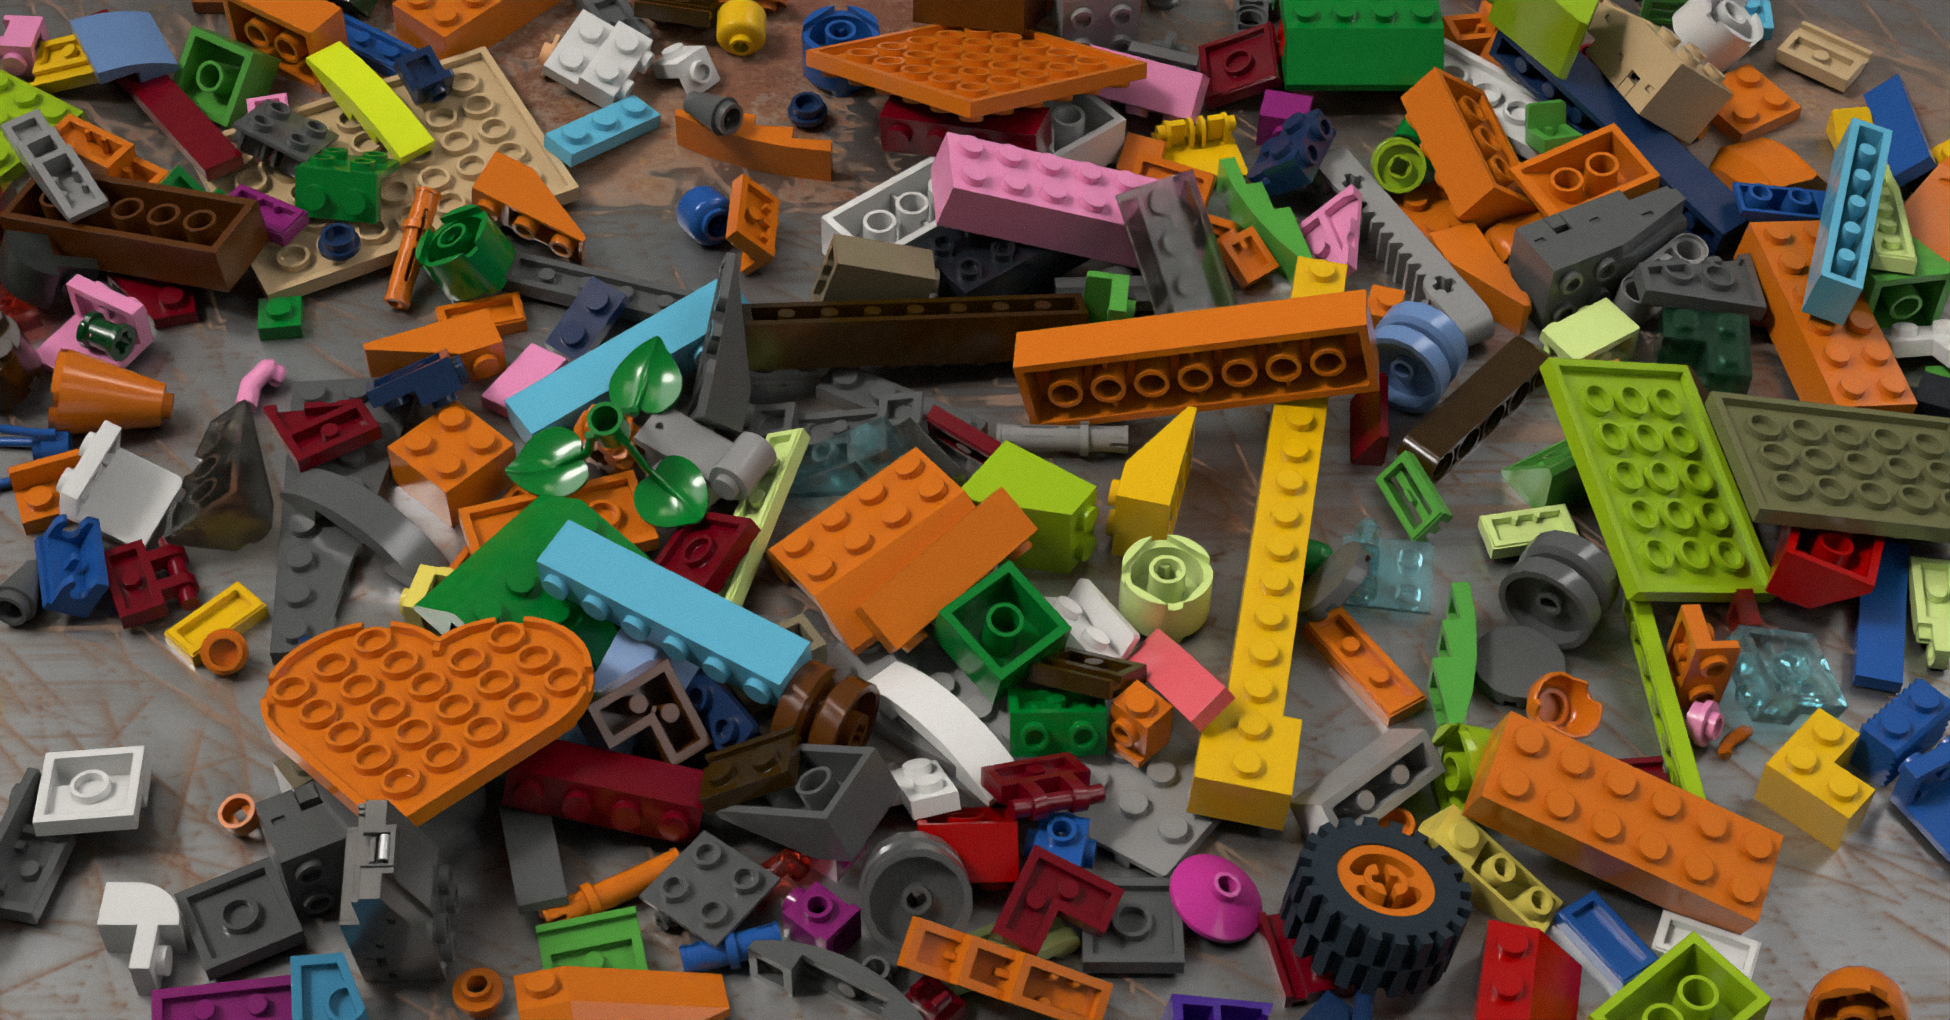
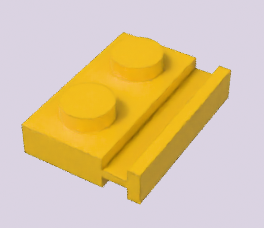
M74 34L40 42L32 71L35 80L34 82H29L31 86L51 94L99 83Z

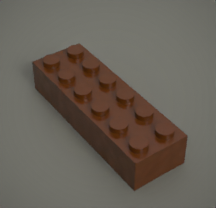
M90 173V175L108 200L109 206L70 224L58 211L33 177L0 213V222L4 232L9 230L48 234L54 255L94 258L97 260L99 270L230 292L270 240L258 200Z

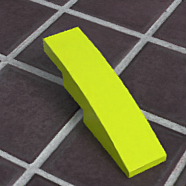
M341 41L306 57L305 62L348 119L350 121L356 119L375 144L381 141L391 156L399 161V166L434 148L435 140L412 111L381 77Z

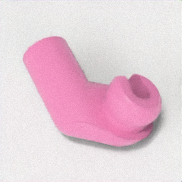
M274 359L261 360L240 381L235 403L237 412L243 415L254 414L257 410L261 389L266 383L272 387L280 386L286 375L285 367L281 364H276Z

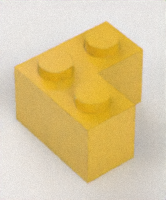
M1818 708L1765 764L1754 798L1834 852H1837L1862 824L1876 789L1845 770L1860 733L1821 708Z

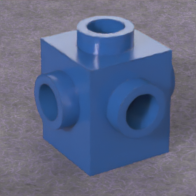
M1069 812L1049 813L1046 819L1039 820L1038 829H1028L1024 858H1028L1034 844L1083 869H1093L1097 840L1089 838L1090 818L1078 817Z

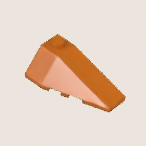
M560 966L513 976L520 1020H723L731 1016L722 974Z

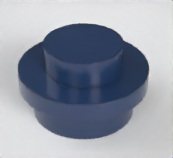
M801 92L792 98L788 106V118L797 126L812 128L825 121L827 118V106L818 94Z
M333 223L326 226L318 240L320 254L331 261L350 259L361 248L358 233L345 223Z

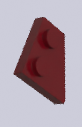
M106 271L108 282L113 288L116 286L125 296L134 297L144 304L147 310L148 321L155 329L199 322L193 286Z
M361 398L338 400L334 403L322 401L304 402V410L278 412L277 405L262 407L265 421L300 473L382 438L379 424Z

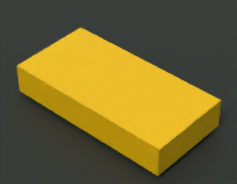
M237 581L165 631L164 637L169 646L196 668L203 663L200 649L203 640L208 634L217 629L229 628L242 635L268 617L269 612L265 603Z

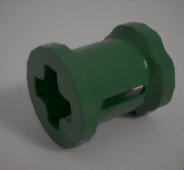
M91 311L79 323L76 339L81 347L86 349L95 347L106 352L110 359L122 361L128 357L134 348L136 331L129 324H115L106 320L102 313Z

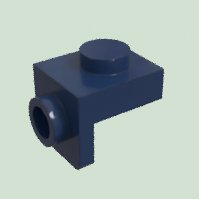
M430 45L394 60L393 67L416 106L427 101L431 104L437 103L445 99L452 91L455 74L451 68L444 70Z

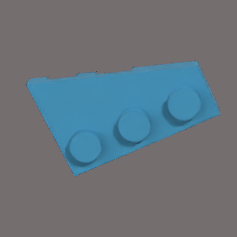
M343 952L290 956L292 1020H369Z

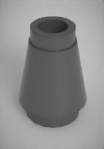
M691 91L684 99V111L718 136L732 135L742 124L743 109L732 97Z
M27 560L23 566L0 585V621L8 625L18 626L35 616L41 599L37 560Z

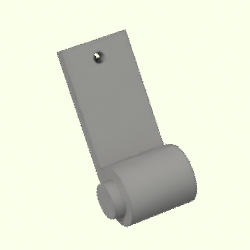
M672 407L662 414H653L633 437V443L662 460L667 456L677 455L693 462L704 476L707 486L714 489L719 496L726 500H745L777 460L774 448L760 435L753 432H743L733 443Z

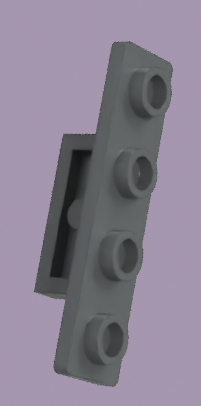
M28 767L21 782L15 784L9 796V806L0 822V918L37 925L76 842L73 834L36 837L32 822L41 773L39 769Z

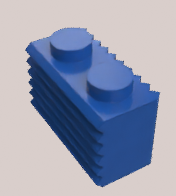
M1915 678L1914 683H1909L1908 688H1904L1902 693H1898L1896 698H1892L1890 703H1886L1884 708H1880L1878 713H1874L1873 718H1868L1867 723H1862L1859 730L1860 736L1850 763L1879 786H1887L1900 774L1898 768L1906 758L1916 752L1924 754L1943 737V733L1946 731L1945 727L1948 726V721L1950 720V699L1923 679Z

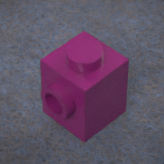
M1266 89L1259 113L1256 145L1262 146L1270 138L1279 136L1283 130V123L1291 115L1298 112L1303 114L1310 112L1313 97Z

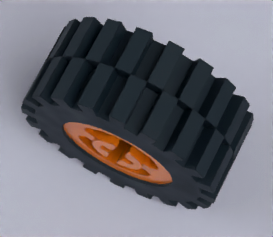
M1364 816L1361 825H1356L1352 817L1340 818L1337 828L1330 822H1327L1320 826L1317 835L1312 832L1306 839L1280 909V919L1286 920L1282 929L1286 940L1296 939L1293 951L1300 959L1308 956L1314 959L1310 969L1321 977L1327 971L1337 975L1334 984L1347 990L1349 983L1353 982L1361 985L1360 994H1368L1372 997L1375 996L1377 988H1382L1385 990L1387 998H1400L1405 987L1412 996L1422 993L1427 983L1433 987L1440 981L1443 972H1446L1472 911L1473 902L1469 901L1472 894L1470 883L1461 882L1465 872L1459 863L1447 865L1446 861L1450 853L1441 845L1433 850L1426 845L1429 837L1421 832L1416 831L1414 836L1411 837L1402 833L1403 824L1390 821L1388 828L1379 827L1378 818Z

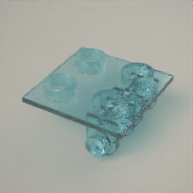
M1370 518L1362 519L1354 528L1353 534H1343V545L1357 541L1372 553V559L1366 561L1370 564L1369 572L1362 584L1344 605L1341 604V606L1422 615L1431 614L1434 543L1381 538V528L1375 520Z

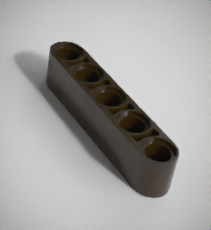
M1521 336L1514 337L1404 437L1396 451L1395 459L1405 450L1415 454L1432 483L1436 484L1543 386L1545 382L1539 367L1549 357H1555Z

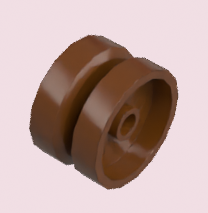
M818 659L809 660L798 669L788 683L772 719L770 733L794 725L802 738L803 744L865 747L876 722L880 704V691L875 684L857 676H847L842 680V674L838 668Z

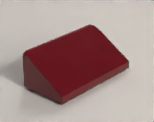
M1379 373L1380 391L1357 393L1350 401V462L1354 465L1382 466L1385 463L1389 440L1388 376H1386V373Z

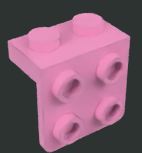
M76 274L66 283L75 315L36 349V352L41 358L42 368L52 373L54 372L57 354L61 351V348L72 349L125 368L154 339L144 304L134 297H127L109 289L102 282H94ZM98 311L108 321L118 325L126 323L135 328L136 342L126 359L114 361L102 350L95 347L86 349L80 346L76 339V332L79 323L87 313Z

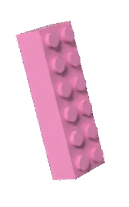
M951 132L946 133L930 169L936 225L1166 275L1174 274L1191 242L1181 184L1173 183L1166 179H1155L1137 175L1126 170H1115L1097 166L1091 162L1075 161L1057 157L1051 153L1035 152L1018 148L1011 144H1000L978 139L971 135H960Z

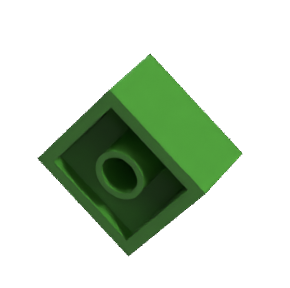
M192 26L178 64L179 70L175 72L173 81L210 120L232 128L233 123L248 113L246 99L269 95L281 60L224 34Z

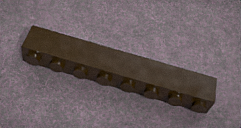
M1081 293L742 304L749 371L758 373H770L775 370L784 369L811 372L818 368L856 370L860 367L883 366L896 369L903 365L922 364L930 367H941L950 363H968L976 366L984 365L988 362L1009 361L1013 363L1017 332L1089 324V311Z

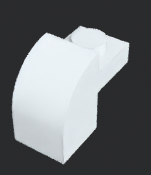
M106 882L97 921V927L107 952H132L128 969L138 996H151V990L161 989L163 976H169L171 973L172 953H188V936L178 907L171 895L158 886L143 882Z

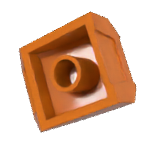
M1763 137L1720 147L1709 166V170L1732 192L1733 182L1759 183L1790 188L1798 187L1826 191L1828 185L1822 176L1794 151L1777 141Z

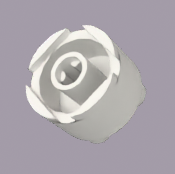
M1688 0L1672 16L1673 28L1676 35L1681 39L1680 43L1685 46L1687 42H1691L1707 56L1703 62L1705 64L1707 62L1712 64L1722 73L1763 38L1764 34L1763 25L1758 14L1755 13L1750 16L1744 8L1749 3L1747 0Z

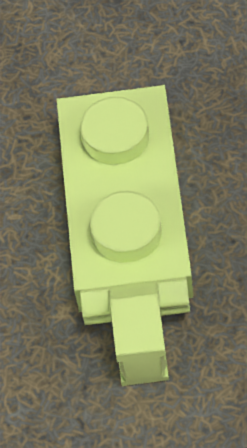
M1910 556L1908 560V587L1913 633L1916 635L1917 643L1927 644L1926 658L1928 668L1947 670L1950 659V560Z

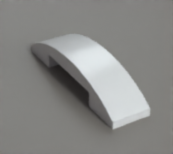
M895 661L868 680V682L875 684L880 691L879 709L891 720L898 715L901 716L956 766V778L985 805L990 807L997 802L981 786V767L1015 760L988 727L964 703L925 673L898 661Z

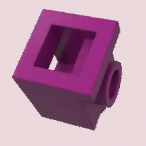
M817 881L807 890L802 887L795 888L789 893L783 903V934L793 942L824 948L842 955L861 937V909L854 903L849 906Z

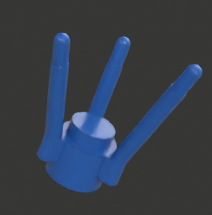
M0 424L1 434L21 436L0 437V447H31L33 460L73 450L70 431H56V428L38 429ZM9 477L0 479V490L12 487Z

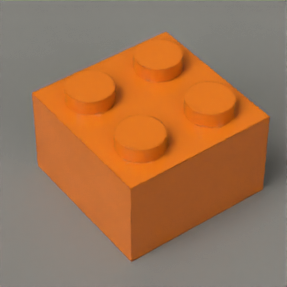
M457 400L443 407L387 447L394 483L451 528L460 523L458 517L459 508L490 502L514 483L505 472L506 467L516 458L514 443Z

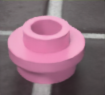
M1707 700L1705 703L1695 701L1691 705L1685 719L1688 737L1693 739L1694 744L1700 747H1706L1711 740L1716 741L1720 737L1724 726V714L1719 713L1717 702Z

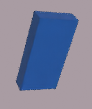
M1595 890L1556 913L1554 923L1617 991L1659 959Z

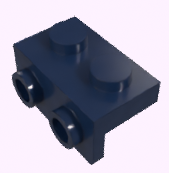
M699 668L686 687L685 692L714 747L720 750L762 736L759 731V725L723 683L711 679L702 668Z

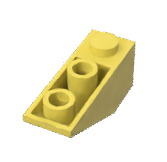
M1452 804L1421 823L1417 831L1429 837L1426 845L1432 850L1441 845L1450 853L1446 861L1447 865L1459 863L1465 872L1461 882L1470 883L1472 894L1469 901L1473 902V907L1503 922L1538 928L1544 933L1546 932L1563 901L1473 820L1462 816V810L1455 804Z

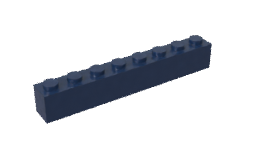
M1498 29L1489 55L1540 102L1556 99L1565 101L1566 124L1583 136L1615 123L1661 175L1658 189L1668 186L1670 189L1677 188L1686 198L1682 212L1688 222L1685 233L1697 235L1706 242L1709 249L1707 257L1719 256L1741 242L1751 221L1740 215L1734 192L1666 130L1639 115L1602 71L1580 51L1566 80L1557 78Z

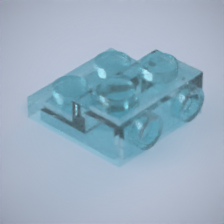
M1738 625L1726 639L1738 640L1741 647L1740 655L1731 676L1736 685V703L1740 707L1746 708L1752 722L1790 726L1800 714L1812 715L1818 708H1821L1835 718H1839L1848 708L1814 634Z

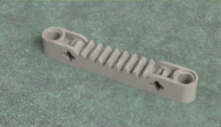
M1340 146L1327 151L1312 183L1306 185L1321 206L1350 184H1353L1362 193L1359 242H1367L1366 251L1368 253L1376 252L1375 261L1377 263L1385 262L1384 272L1394 273L1393 282L1403 283L1402 290L1406 291L1405 294L1412 293L1411 301L1428 304L1441 310L1451 318L1464 334L1467 347L1492 338L1495 332L1494 319L1482 299L1348 149Z

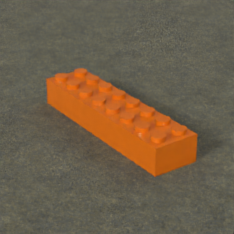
M1366 289L1016 333L1013 370L1030 425H1080V421H1089V425L1177 415L1188 406L1196 407L1197 412L1380 391L1379 353Z

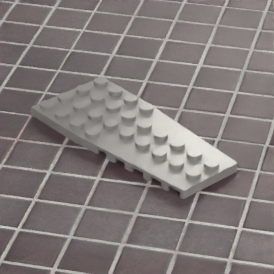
M931 623L923 628L928 636L908 653L901 647L890 654L878 640L856 657L841 641L827 654V664L839 669L842 674V680L847 676H857L868 681L895 661L916 668L937 681L964 703L988 727L1010 754L1007 694L992 704L932 637L934 626ZM1026 679L1016 688L1055 687L1029 682L1028 679ZM1115 698L1110 700L1105 699L1107 708V732L1109 731L1111 701H1113ZM878 709L873 731L916 758H926L931 761L937 760L945 773L956 778V766L901 716L898 715L891 720ZM1171 728L1170 741L1139 769L1108 746L1104 755L1075 756L1091 770L1090 785L1102 784L1106 798L1104 803L1090 805L1087 811L1073 814L1078 817L1090 818L1089 838L1096 839L1098 846L1114 854V862L1127 869L1134 864L1157 877L1171 878L1176 867L1183 860L1192 856L1223 820L1187 813L1197 745L1173 728ZM1012 756V758H1013L1015 761L1024 760V759H1030V758H1035V757H1013V756ZM1062 810V811H1057V812H1054V813H1058V812H1069V811H1068V810Z

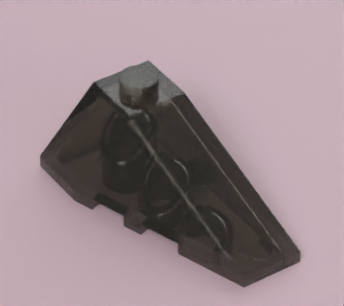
M244 399L210 421L194 455L200 463L192 473L184 476L182 481V488L186 491L182 502L172 503L167 513L164 539L170 545L237 551L248 543L254 544L261 541L272 529L274 502L251 405Z

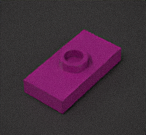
M243 184L237 186L229 194L230 196L258 200L270 236L269 241L285 247L310 222L307 211Z

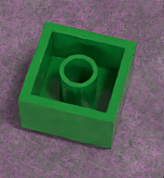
M1009 560L938 611L932 637L986 698L994 704L1007 694V689L1016 688L1028 679L1029 663H1041L1042 657L1065 648L1072 627Z

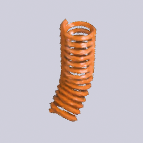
M1742 725L1724 736L1718 746V757L1721 759L1730 758L1734 746L1752 736L1751 726Z

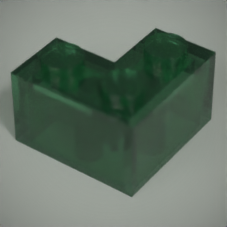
M1662 307L1653 341L1654 363L1676 365L1687 363L1694 370L1709 393L1710 391L1747 395L1753 377L1749 315Z

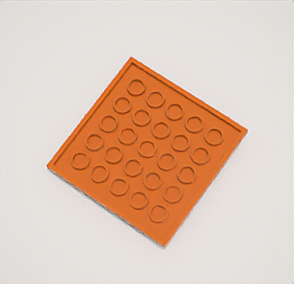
M933 24L806 50V66L821 70L822 75L825 77H842L848 79V84L853 86L873 87L877 94L898 95L902 97V101L905 103H923L929 105L930 110L933 112H951L959 115V120L964 122H980L984 120L985 115L989 114L1010 115L1014 113L1015 108L1020 107L1041 108L1044 106V102L1050 100L1059 102L1073 100V95L1076 94L1097 95L1102 92L1103 88L1107 87L1127 88L1130 86V82L1147 78V62L1032 29L1028 30L1025 34Z

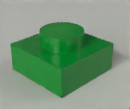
M302 296L276 297L269 301L267 298L259 299L258 333L260 341L303 337L304 305Z

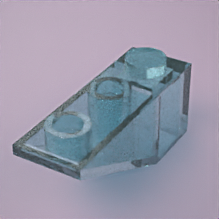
M886 416L808 446L787 498L845 496L909 452L910 446Z

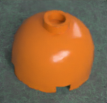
M1845 966L1826 974L1814 985L1805 1008L1803 1020H1911L1909 1000L1895 980L1885 973L1867 966Z

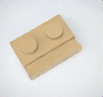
M1803 20L1798 30L1795 29L1777 48L1774 61L1789 67L1793 71L1820 81L1828 87L1845 92L1862 73L1864 66L1870 64L1873 51Z

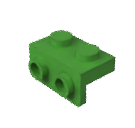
M1092 270L1087 272L1083 299L1089 311V323L1134 318L1136 300L1128 299L1130 275Z

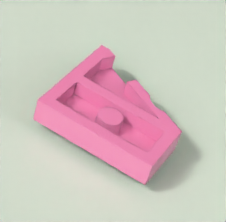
M1350 184L1298 224L1313 259L1347 264L1346 278L1357 270L1362 193L1353 184Z

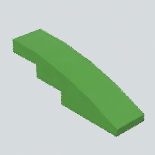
M1235 157L1219 159L1216 190L1234 222L1242 226L1241 231L1253 225L1280 266L1276 272L1292 284L1297 257H1313L1291 208L1274 209L1263 182L1246 184Z
M1469 581L1451 583L1445 610L1447 619H1443L1441 622L1436 647L1438 657L1432 658L1427 689L1437 729L1446 723L1466 724L1472 698L1477 663V629Z

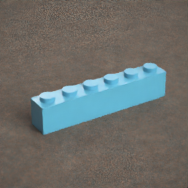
M1853 117L1834 152L1802 304V312L1843 326L1863 290L1892 130Z
M717 279L507 398L505 404L511 426L525 444L535 434L546 428L561 426L573 431L578 418L592 404L606 401L611 402L609 382L614 371L629 353L654 336H659L662 339L668 352L679 367L682 376L696 369L699 366ZM740 292L741 303L751 304Z
M569 519L536 560L541 585L552 597L558 600L566 598L578 604L594 619L600 621L607 619L622 627L624 632L638 641L646 639L661 647L672 659L679 662L686 660L702 668L711 679L720 683L727 681L743 689L748 697L760 704L768 702L777 707L788 683L798 669L809 660H812L810 641Z

